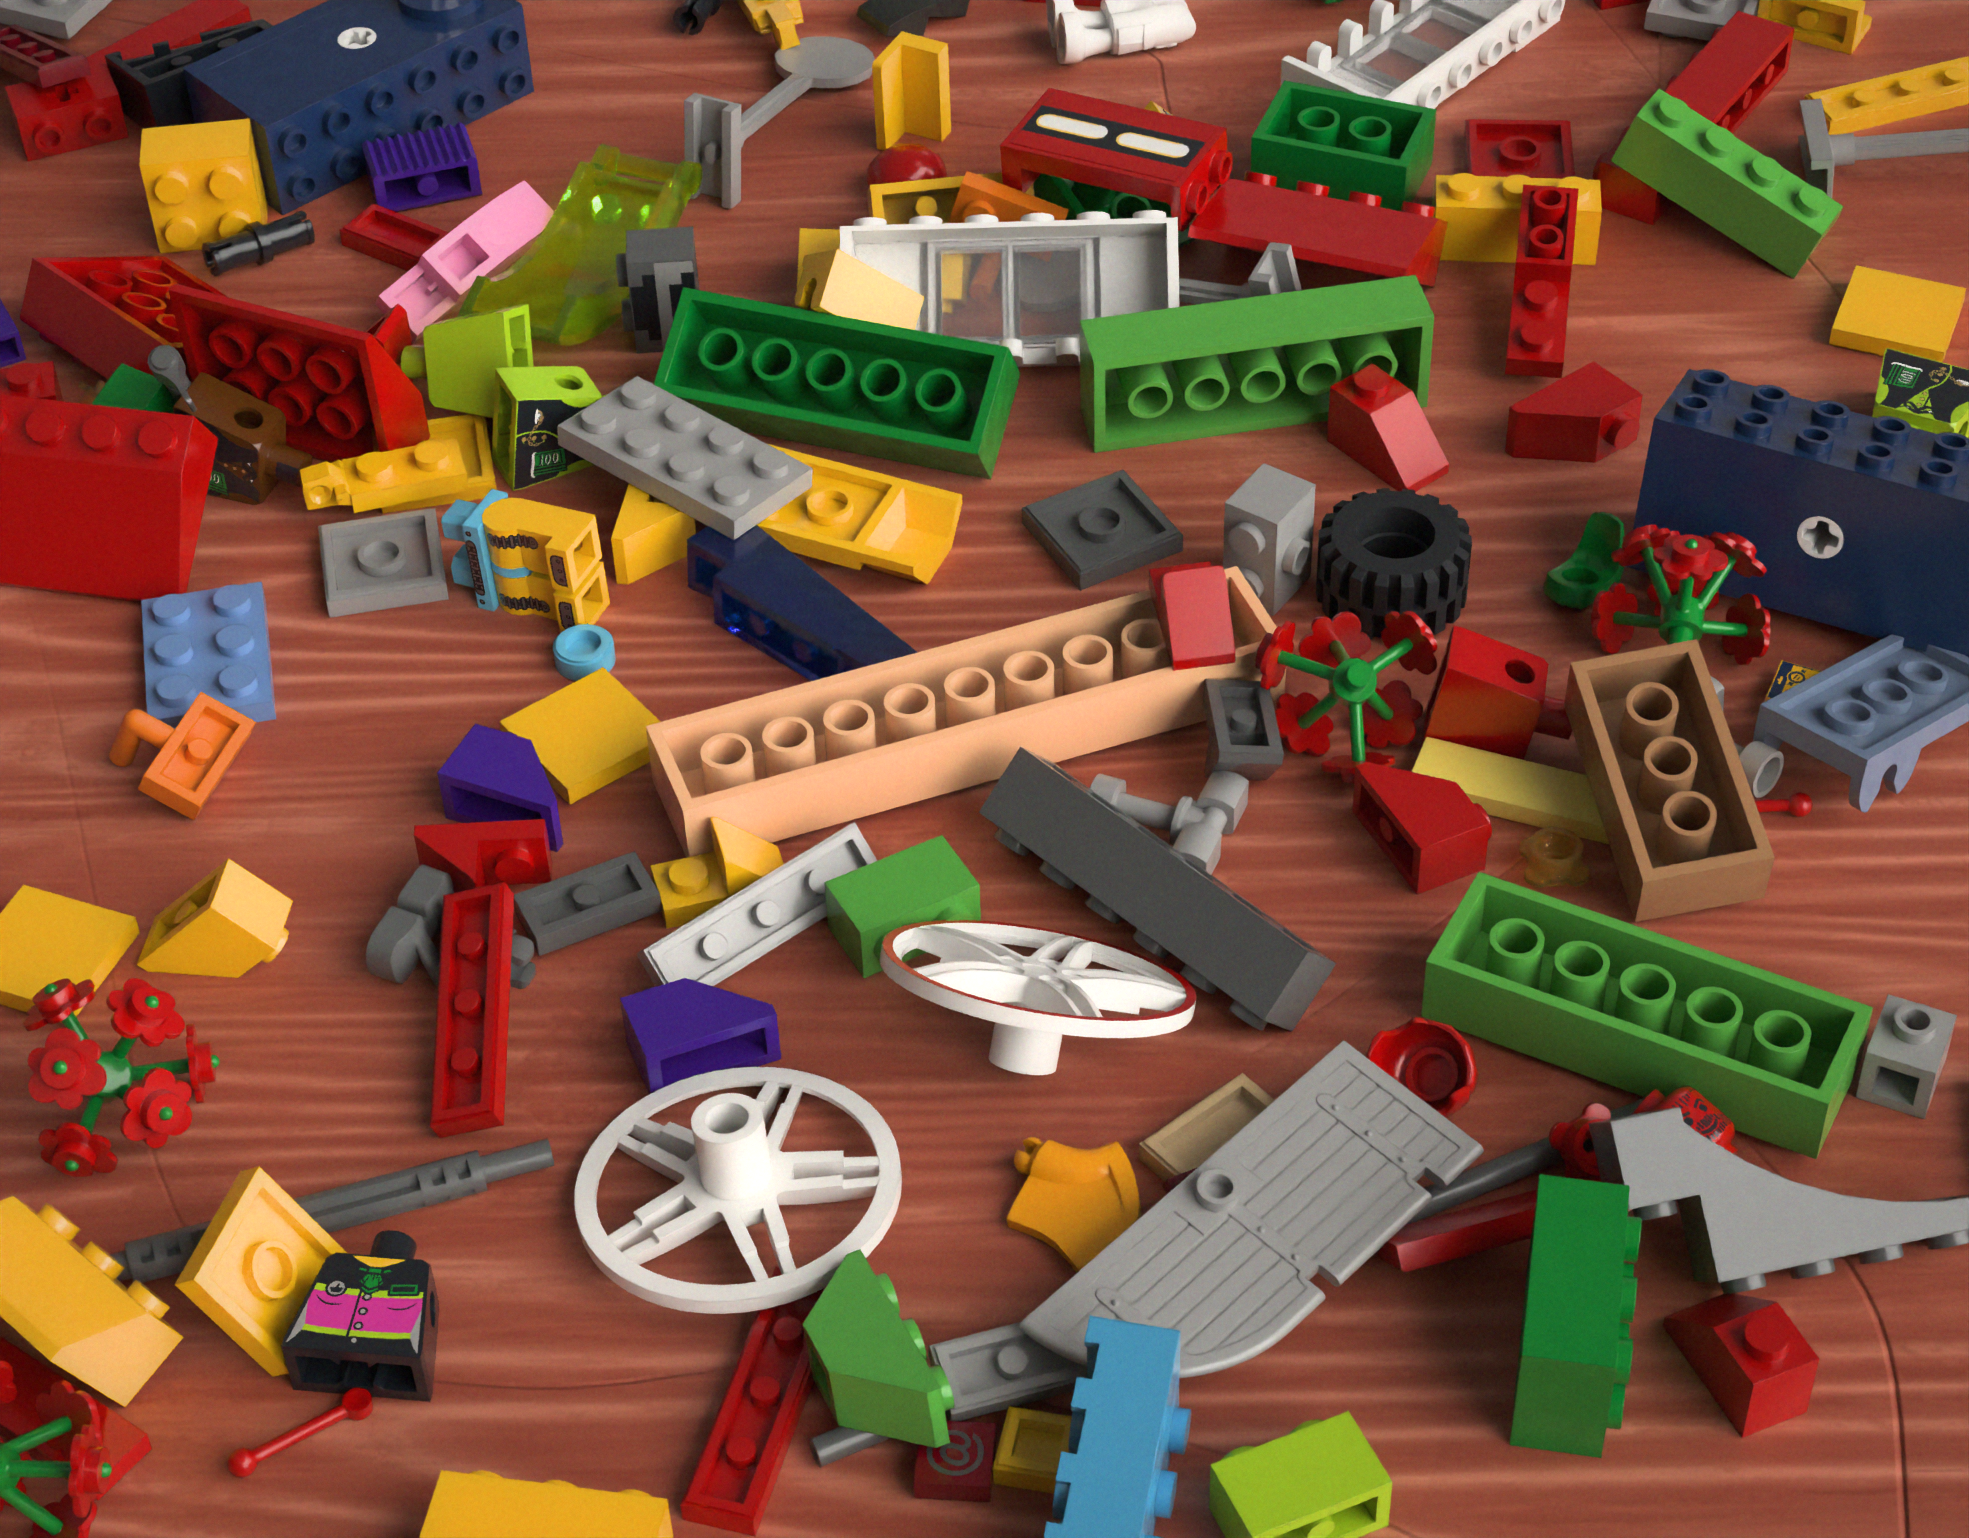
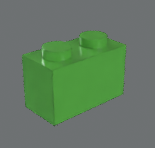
M943 835L824 882L828 928L863 978L883 971L879 960L884 937L896 928L913 923L936 920L981 921L980 884ZM915 948L902 957V962L905 963L927 952Z

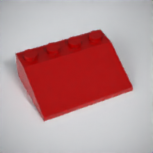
M1245 171L1244 181L1228 178L1227 182L1220 186L1207 203L1204 212L1195 218L1189 228L1188 237L1261 253L1265 252L1270 242L1290 244L1294 259L1387 278L1416 275L1420 284L1434 287L1448 222L1433 218L1435 207L1403 201L1401 211L1381 208L1382 197L1350 191L1348 201L1328 197L1330 188L1328 186L1297 181L1296 191L1277 188L1276 176Z
M165 256L32 258L19 319L40 333L39 337L43 341L58 345L72 354L74 362L100 373L106 378V383L121 364L153 375L148 365L150 352L158 346L169 345L179 352L186 366L185 373L192 384L168 290L174 284L225 297L228 296Z
M174 284L168 290L192 382L203 372L281 409L286 416V446L309 453L312 457L334 462L374 452L372 428H375L380 452L415 446L422 441L429 440L430 432L421 392L372 334Z
M0 394V586L141 602L144 599L162 597L167 594L186 593L219 438L195 416Z

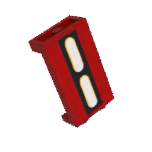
M1053 88L1046 90L1000 144L1003 185L1025 193L1040 174L1043 173L1165 202L1171 207V217H1178V231L1182 232L1197 214L1200 215L1204 212L1209 198L1217 187L1227 182L1233 164L1232 153L1227 151V128Z

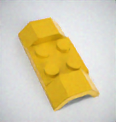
M770 445L812 467V487L743 535L752 537V542L856 570H860L863 565H866L875 571L928 585L952 548L962 507V494Z

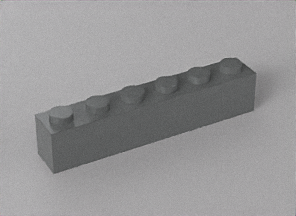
M1023 747L1019 748L979 813L999 827L994 834L998 841L1022 856L1026 857L1030 850L1044 860L1039 867V870L1044 875L1069 890H1072L1075 884H1078L1090 893L1085 901L1089 908L1115 924H1118L1123 917L1137 928L1132 936L1133 940L1163 959H1166L1169 952L1185 963L1180 971L1183 977L1210 994H1214L1217 988H1220L1234 999L1229 1006V1010L1259 1030L1263 1031L1269 1022L1293 1031L1337 964L1058 765Z

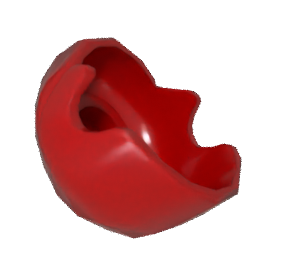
M899 143L882 151L869 164L866 175L868 188L870 185L948 177L945 164L940 155L919 143Z
M1413 1017L1407 1023L1390 1031L1381 1030L1373 1037L1365 1057L1445 1118L1454 1115L1469 1102L1470 1095L1475 1092L1479 1075L1473 1048L1452 1025Z

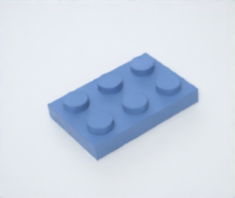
M262 581L242 585H227L222 588L183 594H167L162 597L141 600L148 714L176 728L199 693L203 692L255 722L277 719L266 598Z

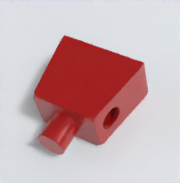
M1453 625L1425 709L1420 750L1427 736L1524 760L1533 732L1569 740L1572 728L1564 707L1565 700L1545 696L1549 664L1540 656L1466 628Z

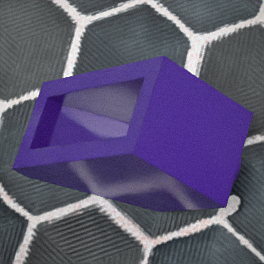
M475 723L437 772L445 817L460 823L545 819L550 850L558 852L563 845L557 799L532 741L511 732H503Z
M687 978L650 987L641 992L620 998L626 1043L649 1094L695 1075L730 1068L759 1067L781 1059L777 1013L772 1004Z

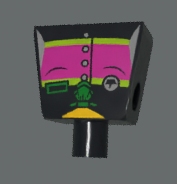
M394 1230L382 1231L375 1236L369 1255L335 1253L326 1258L281 1344L293 1390L345 1394L353 1388H364L370 1392L371 1397L431 1401L434 1385L439 1299L431 1265L424 1260L414 1259L417 1245L410 1236Z

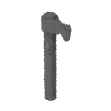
M161 345L153 349L148 356V365L153 375L160 383L165 384L175 402L182 396L190 410L195 412L197 408L186 391L191 382L185 373L186 366L179 352L169 345Z

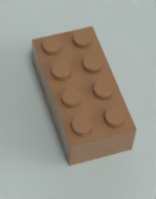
M1698 640L1571 662L1564 707L1634 921L1639 922L1764 898L1775 857Z

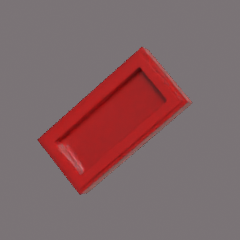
M374 203L339 230L343 246L406 271L413 268L419 262L422 254L449 233Z

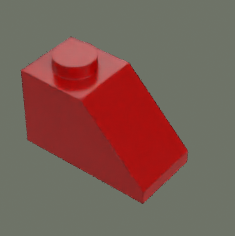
M1593 361L1509 406L1505 452L1514 458L1596 463L1615 451L1628 447L1633 441L1637 440L1643 394Z
M1373 363L1330 386L1327 441L1397 491H1402L1403 488L1415 490L1416 492L1448 473L1449 463L1411 389Z
M1364 762L1355 766L1352 812L1417 895L1485 869L1488 840L1492 836L1491 822L1485 809L1480 804L1473 803L1456 782L1370 762Z
M1734 1293L1722 1294L1664 1317L1663 1327L1741 1438L1807 1412L1819 1357L1778 1302Z

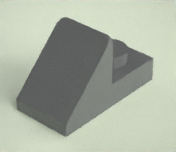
M1205 680L1203 705L1209 731L1204 769L1205 778H1209L1213 771L1226 770L1235 772L1247 780H1267L1282 765L1284 752L1270 689L1266 690L1260 687L1261 681Z

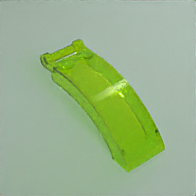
M599 145L590 163L581 161L577 165L559 205L534 244L515 264L501 274L492 278L477 275L457 317L528 304L531 339L571 346L588 341L602 333L622 315V299L630 298L629 287H618L616 254L626 253V231L676 228L691 194L697 193L700 188L703 173L701 164L682 160L680 164L623 154L615 146ZM616 174H621V175H626V176H631V177H637V178H642V179H647V180L662 182V183H665V184H664V185H660V184H655V183H650V182H645V181H640V180H634V179L619 177V176H616Z

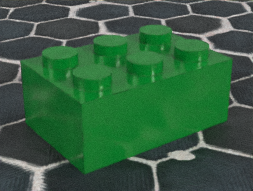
M1284 80L1251 138L1250 171L1276 176L1277 188L1296 191L1297 181L1309 182L1330 187L1329 198L1348 201L1350 191L1380 196L1382 197L1381 208L1401 211L1403 201L1413 202L1433 162L1437 109Z
M1539 1174L1527 1262L1510 1435L1511 1446L1601 1458L1606 1428L1621 1429L1625 1385L1629 1384L1633 1352V1338H1629L1630 1323H1633L1637 1294V1277H1633L1634 1264L1625 1263L1624 1261L1637 1263L1642 1218L1628 1216L1629 1185Z

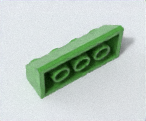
M1660 88L1636 115L1611 159V162L1793 279L1831 229L1843 209L1841 204L1828 197L1821 189L1806 183L1781 167L1774 159L1764 156L1736 138L1729 130L1717 126L1689 108L1682 100L1672 97Z

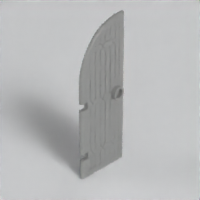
M1343 1040L1021 1322L1019 1329L1051 1351L1084 1366H1087V1347H1085L1084 1340L1089 1316L1180 1330V1378L1205 1375L1238 1365L1259 1355L1279 1342L1326 1299L1325 1294L1309 1281L1315 1274L1319 1273L1331 1284L1339 1287L1432 1201L1431 1194L1417 1183L1423 1175L1444 1189L1484 1152V1149L1472 1137Z

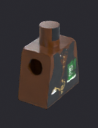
M201 372L186 390L197 410L192 412L181 396L173 406V413L195 416L219 438L207 495L258 505L265 501L280 480L300 487L299 470L312 466V456L309 453L286 446V416L281 409L209 374Z

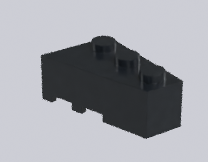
M264 19L202 32L200 33L202 43L170 50L168 41L152 44L154 54L124 61L120 52L104 55L107 67L119 93L123 113L142 128L195 124L183 67L253 36L273 25Z

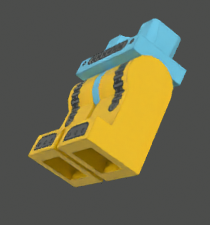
M491 489L479 504L457 499L443 515L441 523L444 537L465 542L453 556L451 571L454 583L475 588L478 608L494 612L500 605L504 611L513 615L536 614L558 621L561 633L575 625H594L609 606L610 599L604 564L599 561L602 558V552L594 514L523 498H508L507 492Z

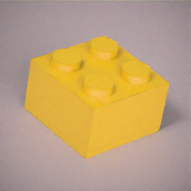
M250 118L142 129L139 166L160 254L202 250L203 243L214 242L243 232L247 224L256 221L262 225L267 224L268 205Z

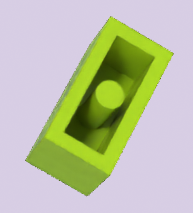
M1347 1411L1326 1420L1313 1419L1306 1421L1293 1429L1290 1434L1257 1447H1239L1225 1455L1221 1461L1210 1464L1209 1509L1225 1538H1359L1388 1526L1393 1482L1354 1418Z

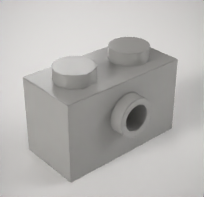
M1263 463L1225 502L1223 568L1227 569L1237 566L1267 613L1274 616L1311 576L1316 484Z

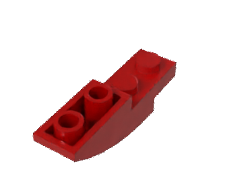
M1523 184L1505 374L1562 378L1578 188Z

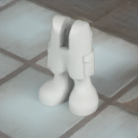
M1046 0L1050 40L1053 48L1057 50V59L1060 64L1078 63L1086 57L1110 51L1111 55H1122L1153 47L1155 49L1176 47L1178 43L1190 39L1196 31L1195 21L1188 10L1185 0H1101L1099 11L1079 10L1075 7L1073 0Z

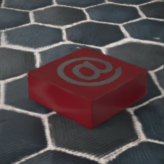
M947 1421L950 1443L938 1448L918 1444L913 1482L914 1498L991 1502L993 1466L997 1441L996 1423Z

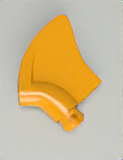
M1028 1137L1022 1141L1025 1151L1016 1150L1014 1164L1019 1173L1029 1175L1017 1195L1006 1218L1008 1227L1046 1242L1056 1249L1077 1273L1141 1217L1139 1192L1131 1163L1117 1141L1085 1150L1069 1147L1053 1140H1048L1044 1143L1039 1138Z

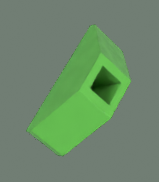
M861 1249L848 1253L803 1323L813 1380L838 1426L933 1448L950 1443L945 1411L954 1408V1397L944 1370L939 1364L929 1367L926 1363L927 1354L919 1328L912 1318L901 1320L897 1295L886 1273L875 1275Z

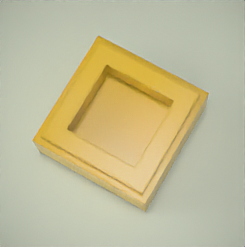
M1009 1406L993 1466V1484L1054 1494L1061 1451L1069 1453L1068 1445L1072 1416Z

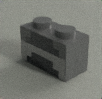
M693 227L626 231V253L616 254L618 287H629L630 298L622 299L624 332L634 331L637 353L664 352L683 287L700 290Z

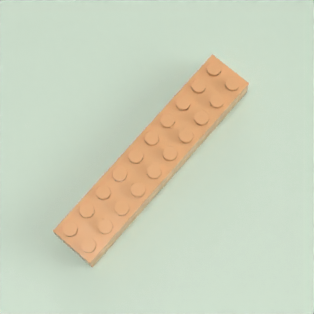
M1234 566L1224 569L1236 651L1235 663L1173 671L1150 590L648 725L646 726L652 778L686 857L714 851L710 817L720 818L772 843L999 779L1020 747L1056 763L1205 721L1206 715L1203 705L1205 680L1261 681L1263 674L1255 667L1257 648L1267 633L1273 634L1277 627L1239 568ZM1286 669L1280 684L1276 688L1270 687L1272 702L1285 693Z

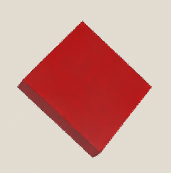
M1465 120L1466 173L1475 176L1508 177L1511 175H1525L1530 178L1556 179L1575 176L1570 121Z

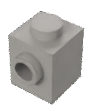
M1888 994L1865 1054L1856 1098L1925 1119L1946 1061L1957 1015Z

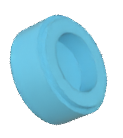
M591 624L572 626L562 631L553 642L556 669L562 676L570 680L577 681L602 667L609 672L616 661L613 637L606 629Z

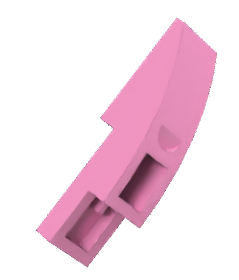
M524 180L479 209L422 254L419 262L378 296L375 305L386 314L399 303L407 311L411 339L414 344L423 336L425 326L440 322L482 285L487 286L555 228L562 219Z

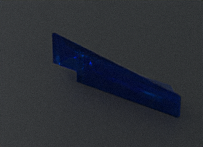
M757 525L735 540L709 526L687 539L688 587L714 598V623L810 681L917 653L916 650Z

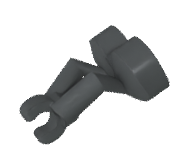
M423 864L416 869L399 894L398 907L391 906L369 939L366 949V965L371 975L403 984L408 980L421 960L433 984L438 985L440 953L431 939L441 931L443 895L454 893V885L449 873ZM513 929L510 986L523 989L531 983L536 975L535 964L529 962L534 955V943L526 937L517 935V930Z

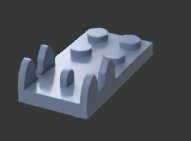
M1891 634L1760 704L1753 741H1761L1776 750H1779L1782 742L1785 741L1851 776L1849 803L1857 810L1866 813L1879 792L1882 778L1887 790L1895 794L1900 793L1913 773L1921 748L1969 721V657L1932 645H1928L1926 652L1903 646L1904 637Z

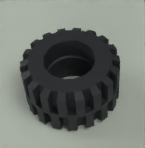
M1390 488L1376 489V493L1371 494L1363 491L1352 495V501H1340L1333 506V513H1326L1319 530L1316 596L1318 602L1322 603V611L1329 618H1333L1336 614L1344 611L1354 613L1361 622V632L1366 633L1370 640L1373 637L1382 638V631L1387 627L1385 615L1390 611H1396L1400 615L1405 611H1412L1426 623L1433 635L1444 631L1445 623H1454L1460 617V610L1465 608L1467 600L1472 536L1469 535V526L1466 520L1457 518L1458 511L1450 504L1441 505L1439 504V498L1430 494L1421 496L1415 494V490L1402 488V491H1390Z

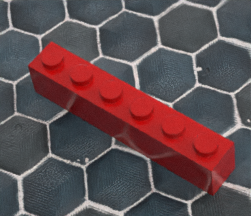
M1737 11L1723 27L1715 29L1710 42L1701 51L1693 53L1687 67L1678 76L1674 75L1670 78L1664 92L1682 100L1689 108L1733 134L1788 72L1794 28ZM1627 126L1614 147L1608 153L1603 152L1599 156L1593 170L1592 179L1600 180L1601 206L1603 209L1654 225L1673 201L1611 162L1630 126Z

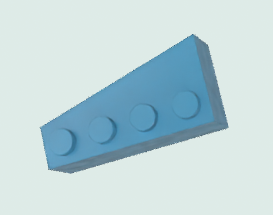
M1089 1316L1084 1340L1085 1347H1087V1378H1076L1071 1402V1412L1073 1414L1069 1433V1453L1061 1451L1055 1479L1052 1513L1053 1518L1059 1519L1060 1523L1046 1522L1043 1538H1163L1153 1534L1157 1517L1170 1519L1174 1507L1178 1473L1168 1471L1171 1453L1185 1454L1191 1424V1409L1179 1407L1180 1330Z

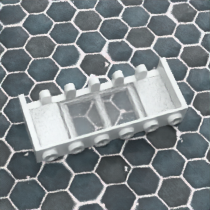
M1374 0L1369 11L1367 35L1363 37V26L1361 24L1346 19L1339 28L1337 55L1331 59V47L1319 41H1314L1309 46L1306 63L1287 55L1282 59L1281 85L1285 80L1435 109L1438 104L1459 89L1464 88L1485 70L1496 65L1499 60L1510 52L1519 51L1559 22L1565 0H1399V12L1394 16V5L1386 0Z
M1093 211L1078 214L1077 220H1054V216L1051 214L1030 213L1021 216V221L998 222V217L978 214L966 217L965 223H942V219L939 217L917 216L909 219V224L887 225V221L882 218L865 217L854 220L853 226H840V250L924 297L915 330L1009 347L1017 367L1079 366L1080 320L1180 307L1178 217L1166 218V213L1163 211H1138L1133 213V218L1110 219V214Z

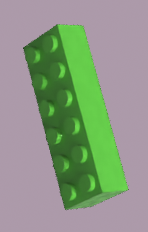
M1416 275L1080 320V411L1094 453L1328 421L1330 386L1372 363L1411 389L1420 407H1427L1434 314Z
M1478 872L1426 961L1421 1016L1452 1025L1457 1030L1645 1098L1655 1089H1658L1663 1095L1667 1096L1679 1087L1690 1086L1730 1118L1734 1123L1735 1130L1817 1159L1861 1063L1873 1007Z

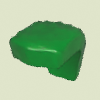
M1594 512L1587 521L1581 541L1572 556L1565 563L1547 573L1543 585L1544 594L1560 606L1582 610L1593 605L1595 597L1600 591H1609L1613 583H1619L1625 566H1620L1619 562H1614L1611 553L1622 548V539L1625 536L1623 522L1611 513Z

